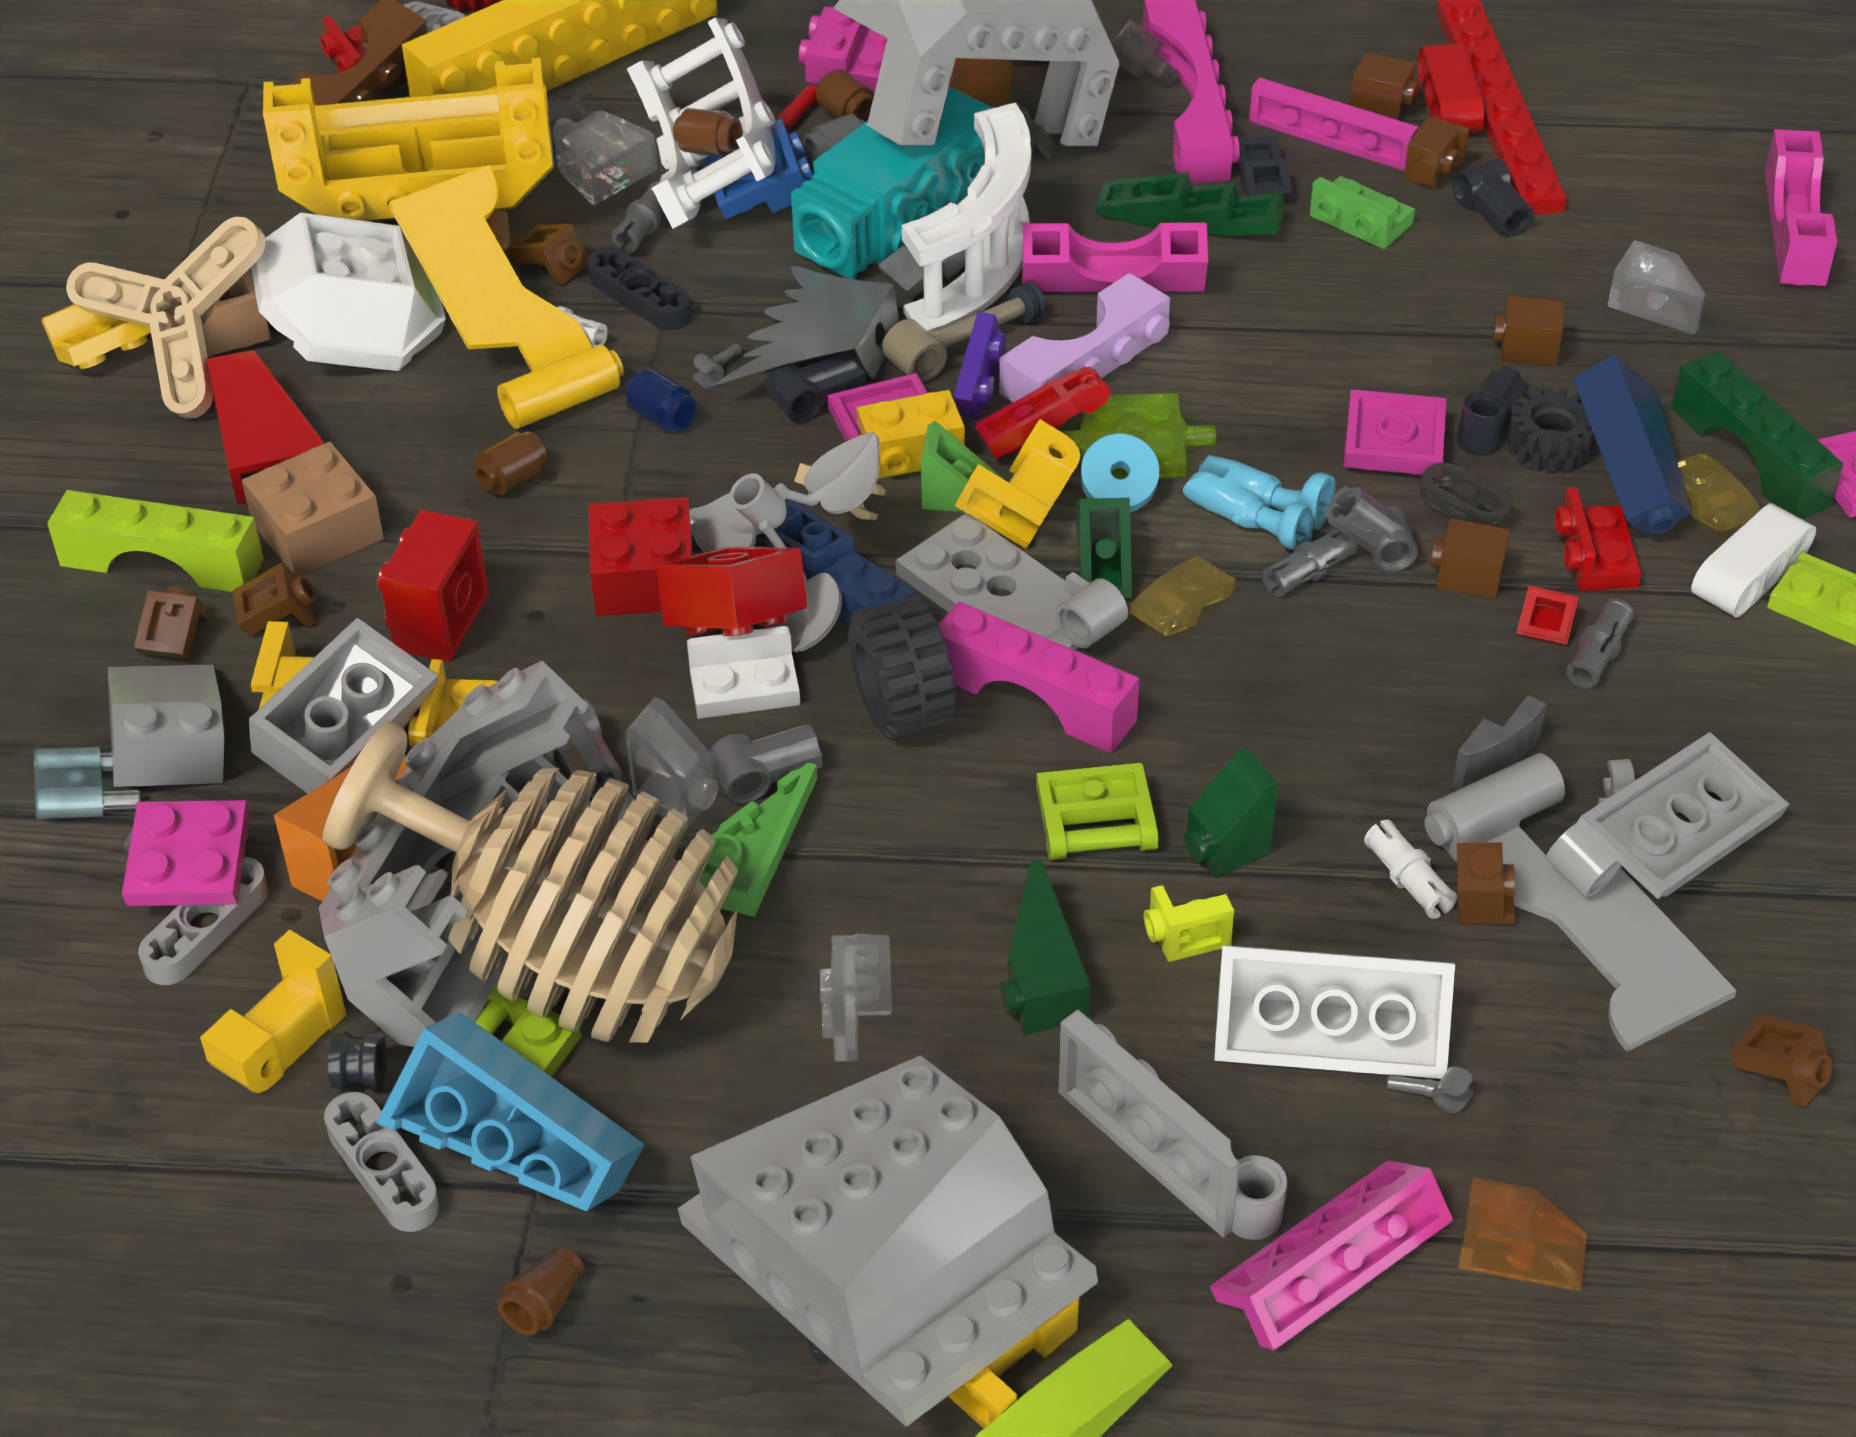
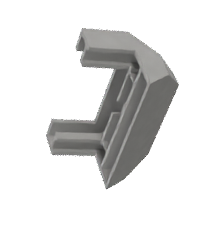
M839 0L835 5V10L887 38L867 126L899 145L935 144L955 58L1050 61L1033 128L1042 133L1062 134L1060 143L1065 146L1098 145L1119 67V60L1092 0Z
M540 661L522 671L518 668H513L497 683L489 687L481 684L473 689L462 702L461 708L429 739L426 738L417 743L405 757L404 763L408 767L401 778L395 780V782L469 821L507 789L500 808L505 807L502 813L505 814L512 803L517 802L520 792L528 782L532 781L534 775L540 769L555 768L542 755L567 743L570 735L563 730V727L568 720L583 714L589 705L544 661ZM559 771L545 803L550 804L552 800H555L559 789L568 780ZM590 800L588 801V804H587L586 808H587V807H590V805H591V801H590ZM378 813L376 818L369 821L362 835L354 843L357 848L350 859L339 865L329 877L327 885L331 889L319 906L324 938L348 1000L399 1045L415 1047L425 1027L461 1012L475 1022L488 1000V994L500 979L509 953H507L498 968L495 967L493 975L487 981L485 979L482 981L469 970L471 958L483 928H481L473 941L470 938L467 948L461 954L458 953L448 940L454 922L462 920L468 911L461 904L463 898L461 891L455 897L452 896V869L456 852H453L445 867L440 870L435 864L443 856L452 852V850Z

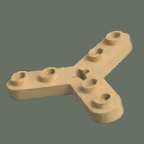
M239 216L229 218L205 239L165 280L98 263H84L75 268L67 279V294L74 304L90 313L150 327L161 394L165 405L180 417L186 419L197 418L210 408L214 396L207 363L208 355L201 315L258 261L264 252L265 236L261 229L249 219ZM173 298L182 303V305L175 308V321L173 317L164 311L171 307V299Z

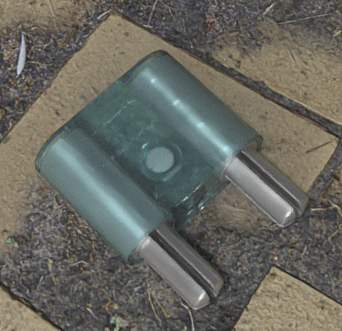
M100 746L34 749L36 819L103 817V810L136 809L137 802H141V795L138 790L102 791L101 771H113L112 753H100Z

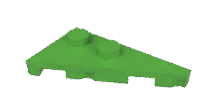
M806 762L800 769L788 773L777 782L778 791L760 805L751 801L723 822L717 832L711 835L716 840V843L699 882L706 889L715 871L720 867L726 856L730 858L738 870L721 909L733 912L737 909V913L755 917L817 781L816 764Z

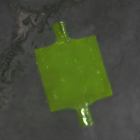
M1178 393L1110 395L1111 399H1108V403H1105L1103 407L1100 406L1098 410L1091 414L1083 412V422L1080 430L1060 431L1075 442L1077 447L1081 449L1083 456L1089 447L1102 437L1111 434L1135 436L1149 445L1155 453L1159 463V478L1186 476L1187 463L1185 453L1187 446L1216 445L1215 425L1186 426V422L1180 415ZM1116 468L1111 471L1112 476L1116 479H1125L1129 476L1127 471L1122 468Z

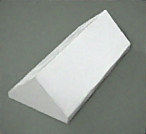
M1223 945L1218 988L1214 1061L1442 1079L1448 1065L1455 963Z

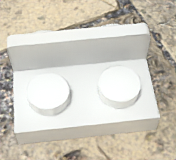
M781 626L753 630L750 634L741 636H722L720 634L697 637L687 641L690 677L697 719L800 705V693L792 657L789 627Z

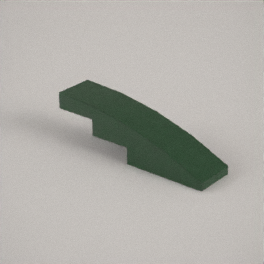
M1188 172L1107 180L1103 184L1095 206L1098 215L1140 226L1157 228L1160 223H1207V234L1229 236L1277 234L1286 208L1282 192L1239 197L1235 182L1192 186Z

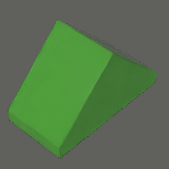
M933 421L927 427L921 456L922 509L966 513L957 508L955 504L978 464L1002 479L1003 477L936 421Z

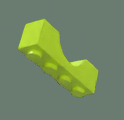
M67 490L47 523L59 564L62 567L107 573L117 555L129 551H145L173 561L182 567L199 587L233 592L232 590L255 578L264 561L254 517Z

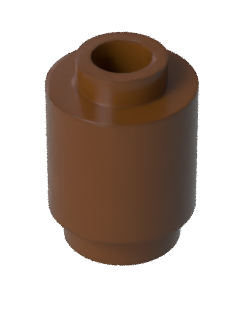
M841 69L831 71L820 80L816 94L819 106L836 118L853 114L864 122H867L869 119L874 98V92L869 87Z
M686 108L674 122L673 136L683 152L724 157L728 153L739 149L736 140L742 137V124L739 118L732 117L729 112Z
M528 431L523 434L515 432L476 454L475 478L484 490L502 496L540 474L542 467L548 461L546 449L542 441L534 433Z

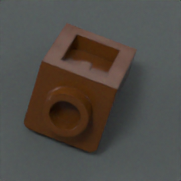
M572 224L537 225L508 248L516 264L536 263L537 266H546L556 285L565 284L588 265V256Z
M283 562L232 590L237 626L248 636L264 629L268 621L278 622L290 613L307 628L317 623L314 607L317 595L312 584L303 575L298 577Z
M168 587L166 593L148 590L134 648L144 655L189 661L198 621L208 622L210 611L197 598V594L188 589Z
M1759 1015L1730 1050L1735 1068L1786 1080L1792 1103L1806 1107L1820 1088H1823L1828 1083L1832 1074V1061L1828 1055L1821 1028Z

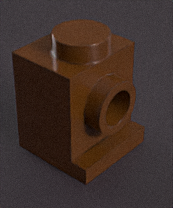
M1429 116L1408 143L1404 180L1437 189L1447 174L1453 175L1456 168L1461 169L1465 164L1470 128Z
M1502 842L1457 843L1458 924H1515L1514 864H1503Z

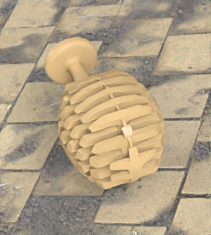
M386 721L368 740L348 772L334 800L324 826L323 843L338 850L350 847L362 835L369 821L378 812L456 852L452 869V896L455 897L461 891L463 896L461 904L468 911L462 920L454 922L448 940L458 953L461 954L467 948L470 938L473 941L481 928H483L471 958L469 969L482 981L484 979L487 981L493 975L495 967L498 968L506 958L507 953H509L497 984L499 994L512 1002L513 1000L516 1001L521 996L523 989L526 990L535 974L538 973L528 1001L527 1011L543 1019V1017L546 1018L551 1013L553 1006L557 1005L566 987L570 988L571 990L559 1017V1026L573 1032L578 1031L583 1025L584 1020L588 1018L594 1009L598 998L606 999L591 1034V1038L609 1042L614 1037L619 1026L623 1024L633 1004H644L642 1008L643 1013L629 1042H649L657 1026H659L666 1015L670 1004L689 997L686 1003L687 1007L682 1015L683 1018L717 987L732 957L737 917L736 909L726 928L720 911L738 870L730 858L726 856L712 876L707 888L703 887L699 880L716 843V840L704 829H701L696 834L694 840L692 839L682 859H679V861L674 859L687 829L688 817L672 808L666 818L664 817L658 825L653 838L651 837L647 841L648 833L658 810L659 799L642 791L638 794L637 799L633 800L627 808L623 819H620L617 823L627 798L629 785L610 778L606 781L604 788L601 787L596 793L590 807L586 808L596 784L597 774L576 770L571 775L570 780H566L559 789L555 800H552L550 804L545 803L559 768L540 769L534 775L532 781L528 782L520 792L517 802H513L505 814H502L505 807L500 808L507 789L469 821L394 781L407 747V734L402 727Z

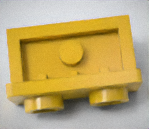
M76 304L42 318V324L58 360L69 365H78L80 369H86L102 363L106 360L104 353L121 347L122 351H126L145 344L148 341L146 335L151 333L150 327L90 313Z
M950 390L856 407L857 423L861 434L874 432L880 441L878 479L921 471V456L927 427L933 421H936L965 445L964 424Z

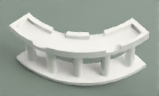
M714 18L710 20L708 24L715 37L664 67L659 64L656 66L654 61L641 60L627 68L649 118L653 122L659 120L664 134L656 140L660 151L661 163L666 170L669 168V172L661 176L660 183L653 187L652 190L672 228H676L693 219L698 213L700 200L737 179L753 172L756 180L760 181L770 176L774 171L776 154L771 126L775 124V118L769 106L762 100L752 72L741 50V47L745 46L744 38L738 27L733 22L728 23L727 19ZM723 53L734 80L686 108L716 111L735 99L740 98L744 115L739 118L742 124V137L736 140L740 148L697 172V167L701 166V160L709 155L681 151L673 136V126L676 118L681 116L686 108L681 110L679 107H675L668 89L672 88L673 81Z
M1016 103L974 113V129L984 147L985 164L968 187V196L958 205L949 203L930 215L902 225V241L919 266H924V298L903 305V313L907 319L916 320L926 330L937 332L976 315L978 311H984L1011 286L1022 268L1023 224H1030L1023 194L1030 177L1031 147L1029 128L1024 115ZM965 250V272L942 289V261Z

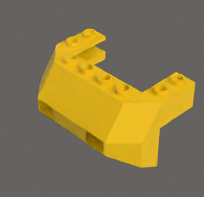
M531 58L532 63L506 66H504V61H495L497 80L495 90L315 106L310 78L301 79V84L274 86L273 81L264 82L263 116L278 191L317 215L367 222L396 220L389 208L390 201L490 165L497 184V200L494 210L515 209L554 168L546 86L543 83L541 58Z

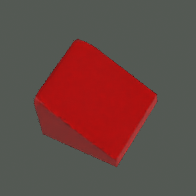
M1529 585L1516 635L1567 646L1578 608L1579 596Z

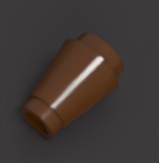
M558 1247L551 1254L505 1284L502 1290L503 1297L498 1302V1309L504 1321L515 1331L527 1336L534 1335L539 1330L550 1328L578 1278L584 1272V1266L580 1258L570 1249Z

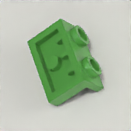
M1339 176L1334 182L1322 177L1313 182L1310 207L1311 217L1384 250L1414 222V208L1360 185L1356 181Z

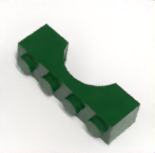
M1720 351L1680 366L1671 409L1700 437L1721 428H1726L1735 433L1744 442L1754 458L1760 476L1761 494L1800 519L1832 507L1844 464Z

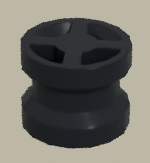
M335 1031L330 1041L328 1054V1076L331 1087L333 1089H346L351 1083L362 1084L368 1090H380L383 1086L387 1064V1046L384 1033L369 1032L365 1037H353L348 1031Z

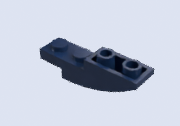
M795 501L786 504L787 513L785 520L774 530L786 548H801L803 572L807 580L820 573H827L838 583L842 594V606L838 617L850 624L851 616L855 611L917 596L915 588L857 554L853 538L850 534ZM764 533L759 534L768 547H774Z

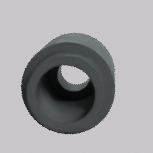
M848 114L813 127L811 133L806 134L803 138V144L810 163L814 166V160L865 122L859 120L853 114Z

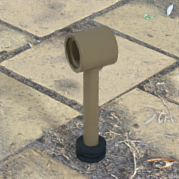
M1028 282L1012 289L1009 293V301L983 312L995 314L999 325L1014 318H1017L1022 323H1028L1044 315L1045 301L1039 288L1035 284ZM977 314L937 332L926 330L914 319L902 320L896 323L886 334L882 345L883 353L904 374L917 373L921 382L926 383L935 378L945 366L947 361L946 348L970 338Z

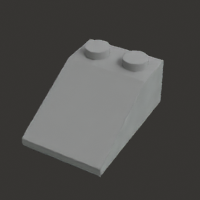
M356 618L249 718L251 752L308 794L352 767L368 740L384 722L390 721L404 729L438 682V675L362 620Z
M214 665L108 667L114 787L223 783L224 730L221 699Z

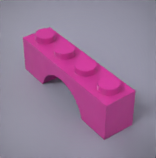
M1774 129L1764 173L1779 282L1783 284L1826 286L1837 245L1833 214L1820 212V184L1824 157L1819 131Z
M1069 223L1023 224L1022 285L1031 282L1041 292H1101L1128 273L1133 274L1160 292L1204 291L1208 267L1207 223H1160L1150 234L1137 240L1122 243H1104L1087 239L1076 233Z
M960 601L940 622L939 627L949 653L955 686L977 695L985 684L993 681H1008L1021 685L1037 694L1053 709L1067 735L1110 754L1113 753L1137 722L1138 677Z

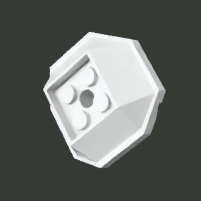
M299 213L268 237H265L264 252L258 261L251 266L259 312L276 330L294 341L293 347L307 361L400 371L411 361L414 354L427 347L442 333L446 320L442 302L400 226Z

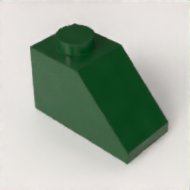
M1130 497L1076 500L1079 576L1089 583L1096 579H1105L1112 583L1124 598H1132Z
M1248 747L1239 750L1189 807L1188 827L1184 835L1186 848L1190 856L1196 862H1202L1215 879L1271 853L1278 781Z

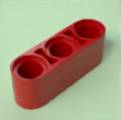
M1465 45L1420 46L1418 52V76L1430 116L1470 128L1469 133H1481L1484 122L1483 100Z

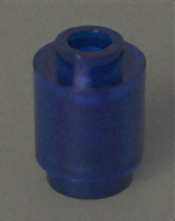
M648 368L634 375L627 385L626 403L628 408L663 430L682 431L692 422L696 414L697 402L691 396L689 389L655 369Z

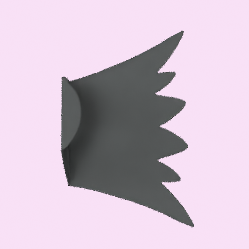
M792 265L791 271L793 276L803 289L785 290V294L798 302L765 309L766 315L782 322L765 327L747 336L751 340L769 341L772 343L760 346L744 354L743 357H760L729 373L715 383V385L785 364L851 349L856 350L865 373L874 379L886 358L882 350L883 342L878 346L876 344V325L879 322L883 325L886 336L888 331L898 323L894 284L837 277Z

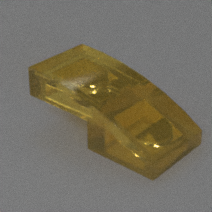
M1700 453L1678 461L1687 497L1691 499V517L1722 532L1746 524L1761 510V507L1745 486L1713 458Z
M1196 556L1179 564L1154 581L1130 604L1128 613L1165 636H1170L1195 626L1203 607L1231 597L1236 579Z

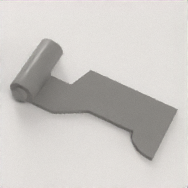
M1537 753L1441 797L1428 805L1427 817L1425 818L1427 834L1436 845L1442 846L1456 863L1457 843L1502 842L1503 864H1514V906L1556 923L1616 989L1610 999L1608 1018L1615 1037L1626 1052L1735 998L1737 990L1621 868L1601 890L1586 898L1546 860V855L1519 827L1521 820L1547 809L1564 799L1565 785L1562 775L1556 764L1545 754Z

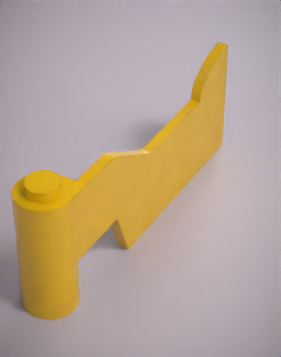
M486 165L390 201L389 208L468 350L518 346L532 372L498 385L497 394L508 422L513 428L519 429L619 388L620 377L624 375V369L619 356L614 350L608 351L602 344L592 347L576 319L530 292L521 284L486 222V219L493 213L497 200L495 176L490 165Z

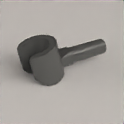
M733 344L713 357H709L705 353L696 355L694 366L700 372L693 375V380L706 390L716 388L718 385H715V383L724 378L723 365L741 354V347L738 344Z
M1450 1067L1440 1082L1389 1075L1387 1089L1422 1094L1425 1097L1433 1098L1437 1106L1448 1113H1457L1462 1110L1474 1093L1472 1089L1468 1088L1473 1081L1472 1074L1460 1067Z

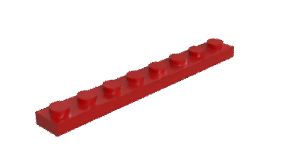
M1438 0L1437 17L1448 43L1464 44L1483 100V127L1496 158L1502 160L1509 171L1511 186L1534 209L1533 215L1564 212L1566 204L1565 193L1481 1Z

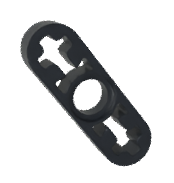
M599 248L588 256L589 280L595 288L659 329L676 330L689 323L691 319L689 294L675 283L619 248ZM634 286L649 287L648 289L641 291L629 290V288Z

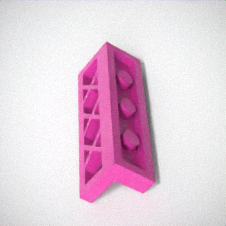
M1260 77L1252 86L1249 122L1405 171L1408 143L1418 131L1417 126Z
M1387 1160L1210 1285V1289L1216 1302L1243 1309L1259 1345L1275 1350L1453 1221V1218L1430 1168Z

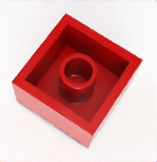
M688 497L589 504L590 576L596 617L662 612L656 565L693 556Z
M421 509L410 528L403 530L398 548L390 561L384 562L381 566L377 586L378 590L383 594L386 609L385 625L390 629L392 643L406 653L431 659H441L450 663L487 599L489 589L478 521Z
M727 546L656 565L663 625L685 627V632L688 635L710 633L716 631V628L722 629V636L746 635L753 632V624L758 623L759 626L783 624L788 622V614L808 608L801 548Z

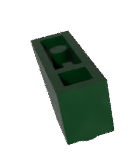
M1042 859L1030 862L1008 956V980L1000 983L1001 996L1006 1013L1008 1015L1016 1014L1023 1035L1061 1027V1022L1077 1010L1089 1019L1091 985Z

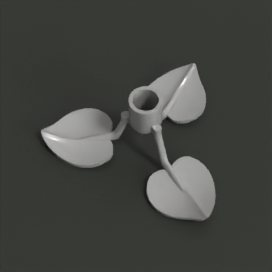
M874 432L857 436L822 455L810 467L804 479L805 488L811 493L809 495L789 490L782 483H779L773 489L758 474L752 473L741 477L733 485L730 493L707 505L690 509L691 531L696 543L703 552L727 546L754 547L756 535L764 533L774 547L786 548L774 530L785 520L787 513L785 499L809 506H814L821 502L822 507L831 514H841L858 507L870 496L878 479L880 465V441L878 436ZM820 573L809 580L806 579L804 574L808 608L788 614V622L766 626L767 628L789 627L792 651L796 653L807 650L821 641L832 629L840 614L842 606L841 589L834 578L827 573Z

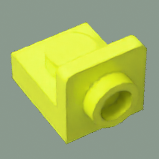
M1163 885L1151 888L1150 909L1144 911V924L1150 941L1152 943L1159 942L1168 962L1222 949L1223 945L1231 946L1234 909L1226 894L1208 899H1196L1187 904L1173 907Z

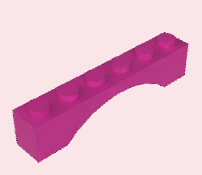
M1144 0L1143 36L1148 57L1164 65L1175 74L1187 88L1192 99L1186 111L1174 123L1172 158L1176 173L1188 172L1191 183L1231 181L1232 163L1239 161V141L1237 136H1232L1231 111L1225 110L1226 95L1224 85H1218L1219 66L1217 59L1212 60L1211 35H1206L1205 12L1198 11L1195 0Z

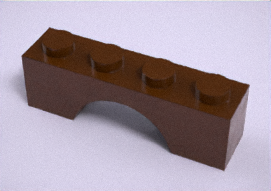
M380 0L359 20L361 47L365 55L355 66L344 72L331 75H319L303 71L289 85L301 84V79L310 78L315 106L373 101L385 88L392 87L397 82L400 74L406 69L402 44L427 34V20L396 0Z

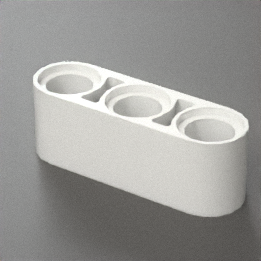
M1773 503L1767 504L1706 559L1694 577L1691 587L1692 593L1733 617H1740L1784 576L1789 567L1795 564L1801 551L1807 553L1816 535L1815 526Z

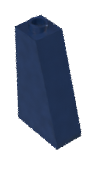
M1616 354L1575 376L1573 381L1627 521L1648 537L1653 534L1669 531L1679 520L1691 515L1692 512L1657 390Z

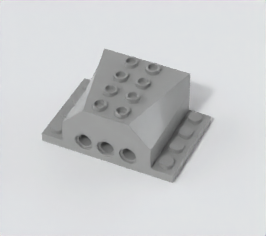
M921 1055L690 1156L700 1193L677 1208L681 1223L688 1231L906 1427L1098 1283L1096 1266L1054 1233L1048 1191L1000 1116Z

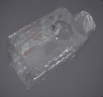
M597 111L577 123L568 117H564L554 126L553 137L558 169L594 206L657 170L654 134L608 112Z

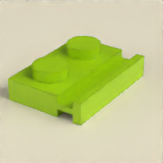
M1801 551L1795 564L1789 567L1772 591L1767 608L1856 646V574Z

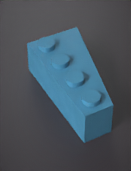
M461 1012L423 1029L376 1122L391 1130L402 1128L420 1136V1142L440 1150L448 1147L472 1158V1164L488 1171L497 1168L517 1176L520 1184L586 1212L621 1190L645 1145Z

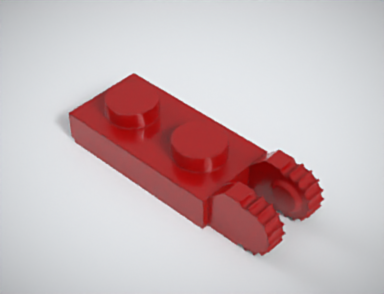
M1090 366L1079 367L1078 371L1074 370L1060 379L1056 378L1041 388L1034 390L977 422L975 428L994 458L998 459L1005 454H1011L1020 450L1039 420L1058 429L1066 423L1067 419L1080 413L1079 411L1091 414L1098 410L1100 406L1103 407L1105 403H1108V399H1111L1109 396L1112 393L1109 391L1110 387L1104 380L1100 379L1101 376L1094 368L1092 369Z

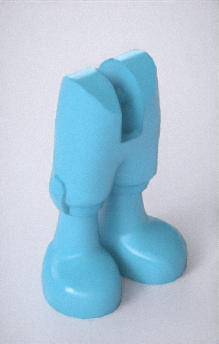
M1208 455L1199 467V471L1194 473L1185 484L1183 494L1195 504L1231 520L1244 528H1262L1278 538L1282 546L1294 550L1296 546L1304 541L1311 542L1313 530L1319 531L1327 518L1326 510L1329 508L1332 502V495L1335 493V479L1329 474L1320 472L1313 474L1306 481L1302 490H1290L1283 488L1281 482L1275 476L1235 460Z

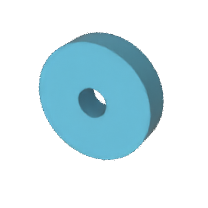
M1111 434L1094 442L1085 453L1080 473L1081 486L1088 499L1130 497V512L1142 508L1153 497L1159 479V463L1153 450L1141 439L1128 434ZM1116 468H1122L1127 471L1129 476L1119 480L1112 476L1111 471Z

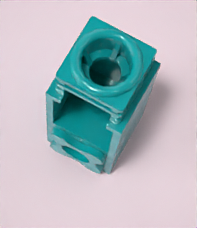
M948 87L934 145H899L868 127V121L814 160L812 180H806L801 184L800 189L795 188L791 192L795 252L849 279H854L858 272H863L868 264H873L874 262L881 264L891 254L905 245L902 241L903 224L930 215L949 203L958 205L968 196V187L985 164L984 147L974 129V113L993 109V107Z

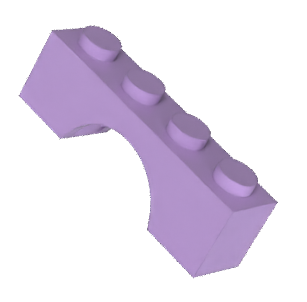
M1128 273L1098 293L1097 325L1093 332L1071 340H1048L1032 336L1001 356L999 362V394L1011 402H1015L1056 378L1060 379L1074 370L1078 371L1079 367L1083 368L1084 366L1094 368L1101 376L1100 379L1120 365L1128 363L1135 355L1153 343L1162 340L1168 334L1170 325V297L1133 274Z

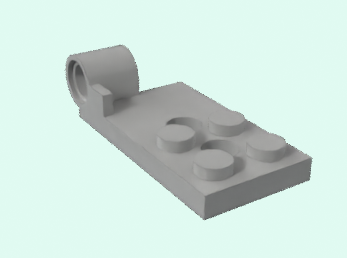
M967 513L896 560V575L948 613L960 601L1073 650H1076L1078 647H1090L1123 623L1128 617V608L1124 597L1109 581L1096 579L1089 583L1074 572L1066 576L1065 581ZM960 565H973V566L977 567L976 569H972V568H960V569H956V567H958V566H960ZM1004 589L1012 592V594L996 596L991 594V592Z
M1709 732L1583 814L1577 823L1571 826L1553 844L1546 855V860L1586 898L1601 890L1623 866L1650 893L1659 899L1662 896L1667 897L1779 819L1789 806V803ZM1711 791L1714 792L1722 799V801H1718L1712 798L1707 793ZM1675 814H1684L1691 823L1681 820Z
M1079 1010L1061 1022L1058 1087L1060 1095L1221 1237L1224 1238L1233 1232L1245 1239L1259 1240L1273 1235L1280 1228L1285 1206L1287 1176L1277 1162L1259 1155L1246 1156L1237 1160L1231 1151V1140L1159 1080L1155 1070L1147 1062L1141 1059L1136 1060L1117 1044L1115 1037L1105 1026L1101 1024L1095 1025ZM1248 1196H1256L1262 1199H1253Z

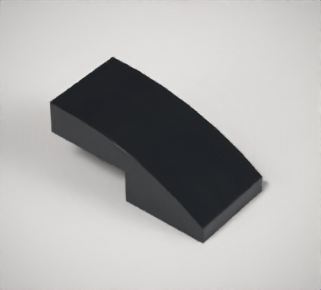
M1278 135L1238 138L1239 161L1236 162V167L1245 196L1282 192L1283 199L1292 198L1286 158L1281 156Z

